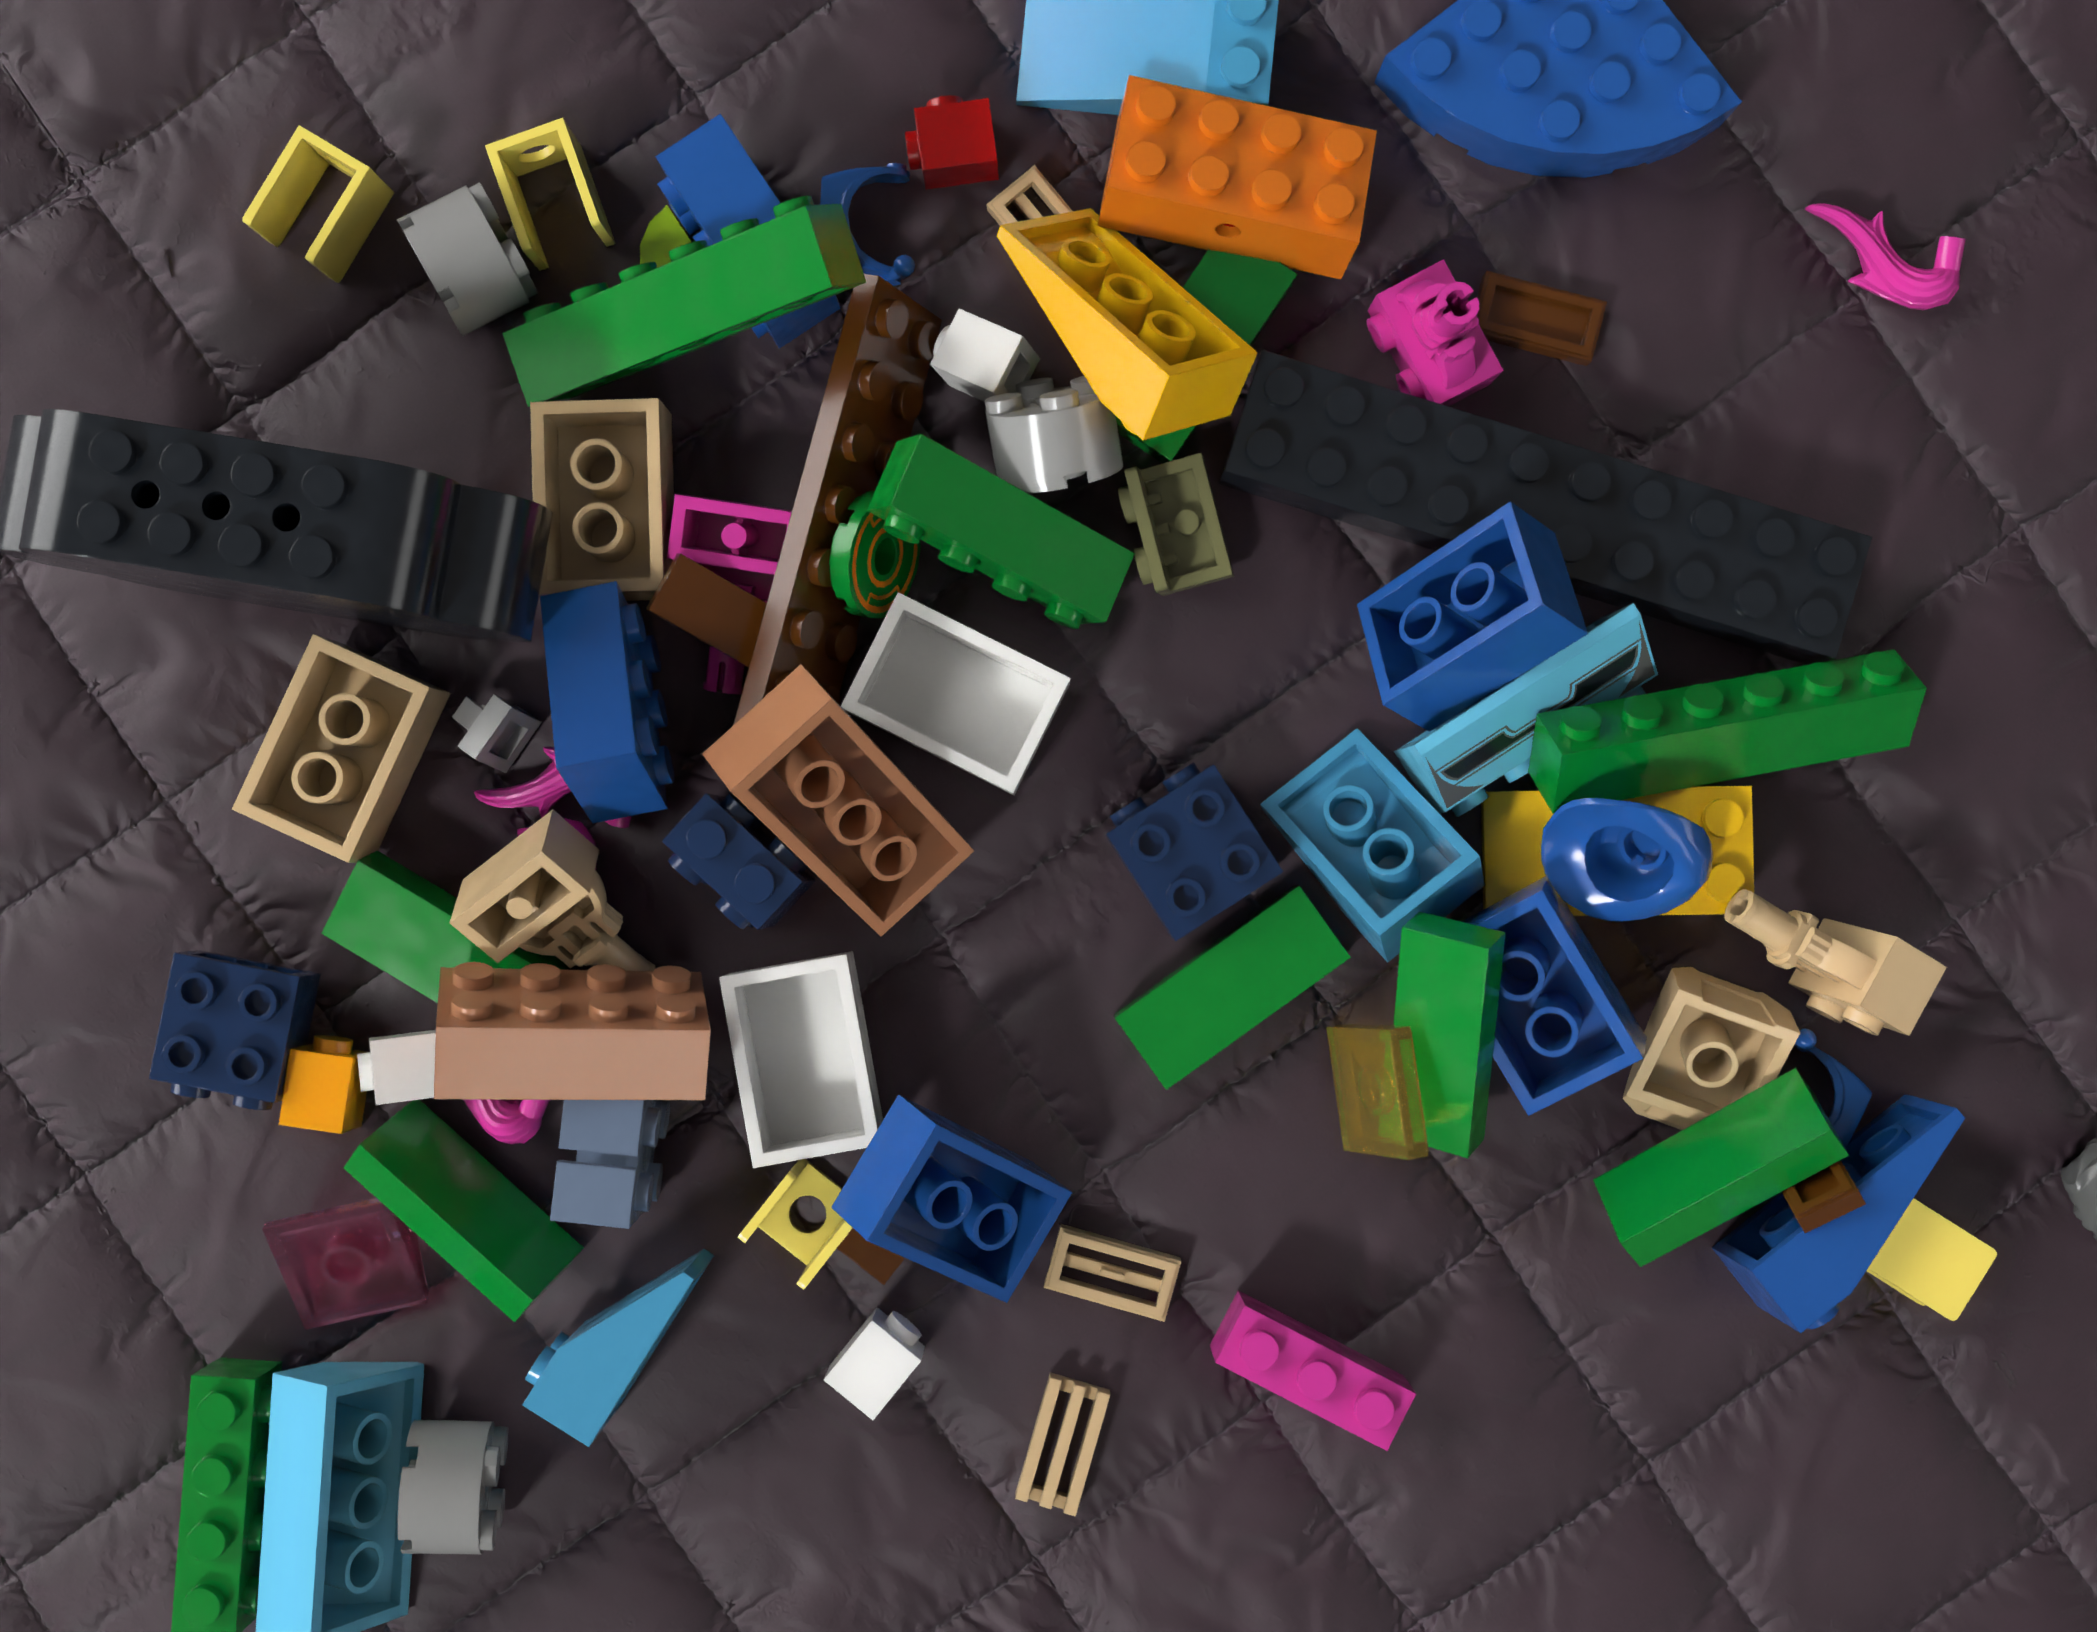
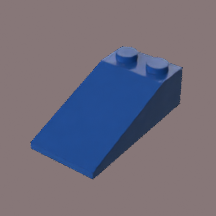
M1907 1094L1903 1095L1852 1136L1846 1149L1849 1156L1841 1160L1866 1205L1804 1233L1781 1192L1715 1244L1712 1249L1759 1308L1799 1333L1806 1329H1816L1823 1326L1838 1313L1840 1308L1838 1303L1854 1291L1965 1120V1117L1955 1107Z

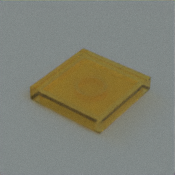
M1341 1024L1326 1027L1344 1151L1404 1160L1428 1156L1429 1149L1410 1026Z

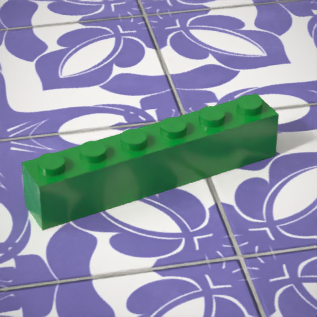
M802 196L782 202L773 207L775 219L763 224L759 223L758 218L733 223L720 230L723 240L708 246L706 240H701L676 247L668 252L671 262L660 267H657L656 262L635 265L619 272L621 283L611 288L608 287L606 282L589 285L570 293L573 304L561 308L560 303H550L524 312L523 316L526 323L502 334L527 406L530 407V402L569 400L867 283L841 203L814 205L812 196Z
M1892 649L1537 713L1528 773L1552 813H1555L1562 805L1576 799L1604 798L1626 800L1909 747L1927 687L1896 650Z

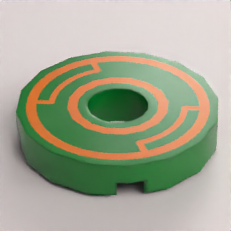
M869 490L853 500L848 509L854 510V513L851 515L848 524L839 523L835 531L829 560L830 577L836 597L845 600L847 606L844 609L850 614L867 618H884L897 593L899 592L907 596L918 569L921 541L918 544L909 543L886 532L883 529L885 520L866 511L875 492Z

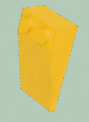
M1083 209L1000 225L997 233L999 241L1100 402L1122 421L1123 426L1128 431L1137 435L1142 440H1147L1231 415L1258 352L1117 230L1097 226L1099 215L1093 209Z
M1752 786L1690 787L1622 800L1647 804L1682 815L1702 827L1712 843V871L1708 880L1689 901L1660 915L1725 914L1729 901L1738 891L1748 890L1754 893ZM1540 791L1486 792L1489 797L1481 803L1482 870L1485 882L1483 887V910L1546 876L1541 861L1543 828L1554 813L1550 810ZM1566 903L1573 916H1588Z

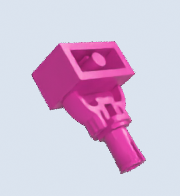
M1444 259L1377 294L1367 310L1371 317L1366 322L1368 331L1377 348L1382 353L1389 351L1400 370V373L1396 374V381L1400 392L1449 407L1490 385L1504 370L1479 326V319L1476 316L1479 311L1478 298L1476 297L1468 301L1474 290L1465 282L1455 281Z
M675 494L667 558L674 559L677 553H681L767 603L792 510L695 495ZM710 646L706 680L703 683V689L717 692L719 689L722 690V693L742 694L745 665Z

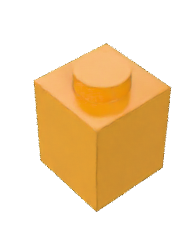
M328 1035L314 1036L313 1044L290 1049L279 1125L338 1134L361 1127L367 1091L361 1092L357 1054L366 1053V1051L352 1050V1039Z

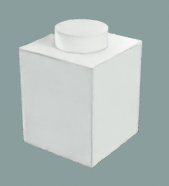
M959 308L951 325L944 327L938 335L933 350L934 357L930 365L949 386L984 401L989 397L1000 394L1017 393L1015 385L1030 380L1040 358L1022 335Z
M436 1030L369 1038L370 1052L357 1054L361 1092L374 1090L376 1105L434 1098Z
M876 1308L830 1364L824 1381L870 1419L874 1420L922 1361L925 1346L918 1341L922 1335L907 1318L898 1312L892 1311L887 1316L879 1308Z

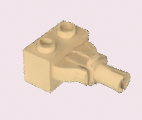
M553 809L462 881L449 923L497 963L520 947L535 954L556 956L569 968L575 965L581 967L583 965L596 966L608 964L619 966L625 971L655 970L654 964L646 960L641 954H638L616 935L621 929L623 916L607 903L604 883L595 870L599 849Z
M1738 891L1731 898L1725 910V921L1764 944L1768 953L1766 957L1770 963L1784 969L1796 968L1788 984L1810 996L1806 1003L1809 1009L1837 1023H1842L1845 1020L1853 1026L1875 1036L1879 1035L1882 1027L1910 1036L1947 968L1896 936L1827 918L1822 920L1817 929L1819 919L1814 915L1798 910L1786 913L1752 891Z

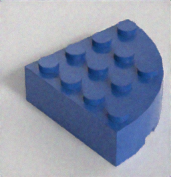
M1457 0L1385 55L1374 81L1407 118L1432 136L1438 133L1447 141L1467 149V155L1489 165L1535 176L1587 178L1611 174L1615 169L1638 166L1643 163L1650 164L1677 154L1718 129L1742 103L1663 0Z

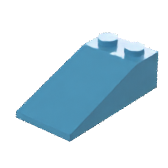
M1026 0L1016 105L1119 115L1128 77L1132 75L1268 106L1279 0Z

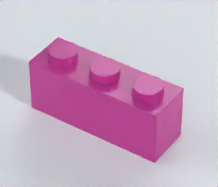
M1239 1290L1210 1344L1215 1363L1388 1451L1416 1396V1392L1404 1375Z

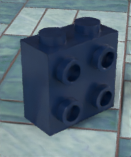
M1193 762L1162 782L1169 793L1153 804L1147 806L1140 796L1109 816L1116 827L1106 833L1105 836L1174 941L1184 937L1283 872L1214 764L1200 772Z
M706 793L662 840L674 852L668 859V862L693 885L697 886L700 882L710 885L721 896L715 903L717 908L739 928L744 930L747 926L760 930L775 926L816 880L805 871L808 866L778 837L772 840L760 829L763 823L737 797L730 793L726 797Z
M202 950L175 952L173 954L149 1079L172 1083L170 1092L176 1095L192 1098H209L211 1091L234 1095L232 1104L235 1106L254 1110H271L273 1103L280 1102L283 1098L290 1049L307 1045L321 973Z

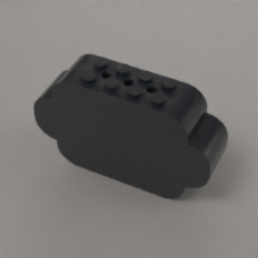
M42 410V416H13L0 490V553L36 563L104 575L127 582L177 592L477 640L492 638L529 643L532 641L553 512L539 503L521 497L461 485L457 481L445 476L400 464L79 411Z

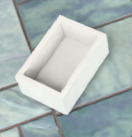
M898 592L841 707L846 712L1015 795L1070 685L1071 678Z
M853 951L739 971L719 977L753 1168L867 1148L881 1125L883 1116Z

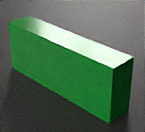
M1208 249L1183 288L1247 344L1252 346L1293 286L1297 274L1280 262ZM1116 416L1118 434L1162 464L1176 459L1198 426L1142 440L1137 435L1128 431L1123 426L1122 421Z
M375 851L357 861L321 933L438 1003L440 967L454 968L466 962H480L488 964L492 968L522 969L529 964L545 963L554 965L561 970L569 969L568 966L555 956L535 954L520 947L497 963L449 923L457 900L456 897L379 851Z
M1294 885L1113 1016L1167 1090L1351 957L1301 887Z
M1418 912L1402 926L1385 1134L1467 1159L1483 1142L1505 932L1424 912Z
M1794 1068L1593 1179L1620 1244L1635 1262L1642 1267L1846 1158L1849 1154L1815 1094L1798 1070Z
M421 1100L409 1102L361 1142L344 1166V1169L514 1323L568 1268L584 1248L555 1221H550V1217Z

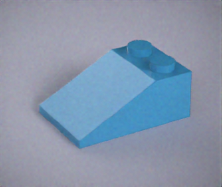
M1358 728L1260 804L1262 810L1341 911L1387 963L1400 953L1402 926L1418 912L1446 917L1485 886L1481 858L1477 852Z
M702 1249L589 1318L571 1336L561 1331L550 1347L547 1345L525 1377V1380L533 1384L534 1387L522 1406L587 1447H590L620 1407L714 1255Z

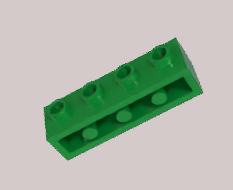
M923 434L896 442L866 510L885 520L883 529L894 537L914 544H918L920 540L940 550L938 558L945 564L963 572L973 573L976 569L994 579L992 587L999 593L1019 601H1027L1030 598L1047 607L1044 615L1048 619L1072 629H1079L1081 624L1107 621L1135 554Z
M220 1357L191 1375L171 1632H242L256 1619L273 1373L282 1371V1362Z

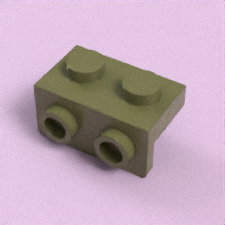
M1202 453L1142 470L1137 466L1124 469L1128 485L1118 488V493L1127 524L1138 523L1143 546L1134 549V556L1143 585L1153 583L1156 593L1165 596L1234 577Z

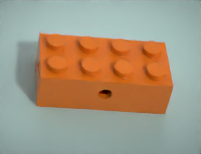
M1129 75L1118 115L1097 226L1204 250L1209 249L1280 262L1290 269L1341 280L1360 243L1377 130Z

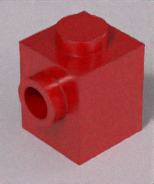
M946 95L929 100L925 107L914 108L917 130L905 132L910 170L922 169L926 190L999 180L989 98L963 101V98L960 96Z

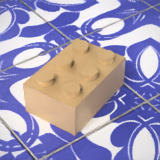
M659 398L530 402L533 502L539 503L553 512L539 596L617 581L626 601L651 600L673 559L667 558L674 506L672 414Z
M313 634L232 810L345 862L357 863L359 859L379 850L451 693L338 641Z

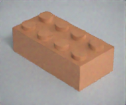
M802 664L702 754L729 791L880 937L974 852L972 847Z
M466 962L454 968L440 967L435 1040L434 1099L705 1100L711 1029L701 972H690L679 966H662L654 971H625L619 966L608 964L596 965L588 970H561L554 965L545 963L529 964L522 969L492 968L490 965L480 962Z

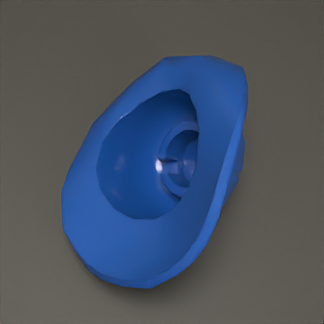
M1583 798L1572 800L1562 805L1543 828L1541 861L1546 877L1564 902L1590 917L1606 921L1623 922L1664 914L1689 901L1710 876L1713 851L1712 843L1705 830L1682 815L1638 802L1604 798Z

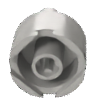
M480 182L469 188L465 185L397 219L462 337L530 303L528 298L538 294L529 276L530 272L512 239H508L498 220L499 217Z
M1085 376L1072 379L1070 381L1071 386L1054 388L1052 378L1027 380L1015 385L1017 393L1000 394L984 400L995 469L999 478L1026 493H1036L1068 488V479L1081 476L1085 472L1087 473L1088 483L1107 478L1123 468L1116 416L1100 402Z
M414 1420L409 1429L406 1447H418L417 1459H411L408 1467H402L399 1488L398 1540H404L400 1549L401 1553L481 1555L484 1550L493 1551L497 1528L502 1527L505 1508V1489L493 1488V1486L498 1485L500 1465L505 1466L508 1427L495 1426L494 1421Z

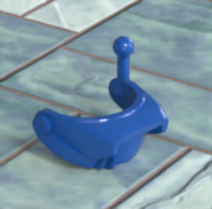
M889 163L887 167L854 168L823 176L821 179L820 205L841 203L850 230L848 211L852 196L858 189L872 183H905L910 181V172L906 170L907 166L904 164ZM851 233L864 274L878 275L891 285L896 286L900 285L901 280L912 275L914 272L915 262L910 256L900 255L895 259L893 266H886L862 251Z
M1807 1028L1800 1029V1035L1794 1046L1799 1051L1807 1052L1816 1057L1827 1069L1835 1092L1833 1106L1828 1119L1845 1149H1847L1871 1099L1872 1091L1846 1066L1815 1047L1817 1037L1812 1030Z

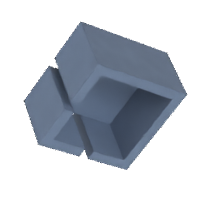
M564 1100L558 1148L577 1150L576 1161H557L550 1221L629 1229L643 1212H649L651 1201L657 1202L661 1191L663 1164L653 1163L658 1139H665L667 1134L670 1101Z

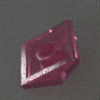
M377 1198L273 1220L264 1224L263 1233L305 1330L428 1303L430 1295L417 1234Z

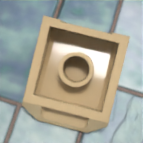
M1693 967L1672 968L1644 1031L1647 1037L1644 1059L1632 1065L1623 1099L1636 1114L1680 1130L1686 1129L1778 1077L1800 1035L1791 1011L1763 992L1749 990L1702 973Z

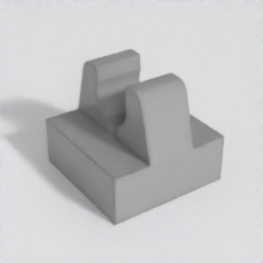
M493 694L486 706L483 704L480 706L466 696L452 716L454 720L468 730L458 744V747L475 760L504 773H507L541 724V721L526 710Z

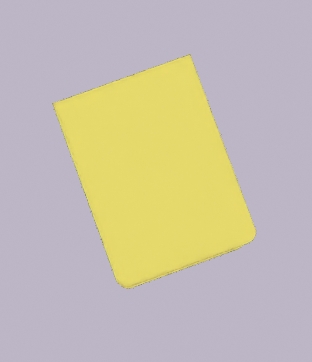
M563 118L485 145L521 249L539 271L549 268L517 177L568 159L591 226L606 247L616 244L582 147ZM548 145L537 152L521 154L530 148Z
M299 125L244 214L242 221L266 241L278 247L289 232L329 164L352 178L305 256L308 262L329 279L339 283L395 192L369 166Z
M798 1160L737 1238L746 1243L757 1227L763 1230L807 1265L796 1283L804 1290L853 1228L831 1208L842 1187L808 1160ZM799 1197H816L825 1206L826 1220L819 1229L808 1232L798 1229L793 1224L790 1217V1209L792 1203Z
M1913 1198L1866 1271L1922 1306L1926 1305L1945 1318L1955 1321L1961 1315L1992 1265L1997 1252L1994 1248Z

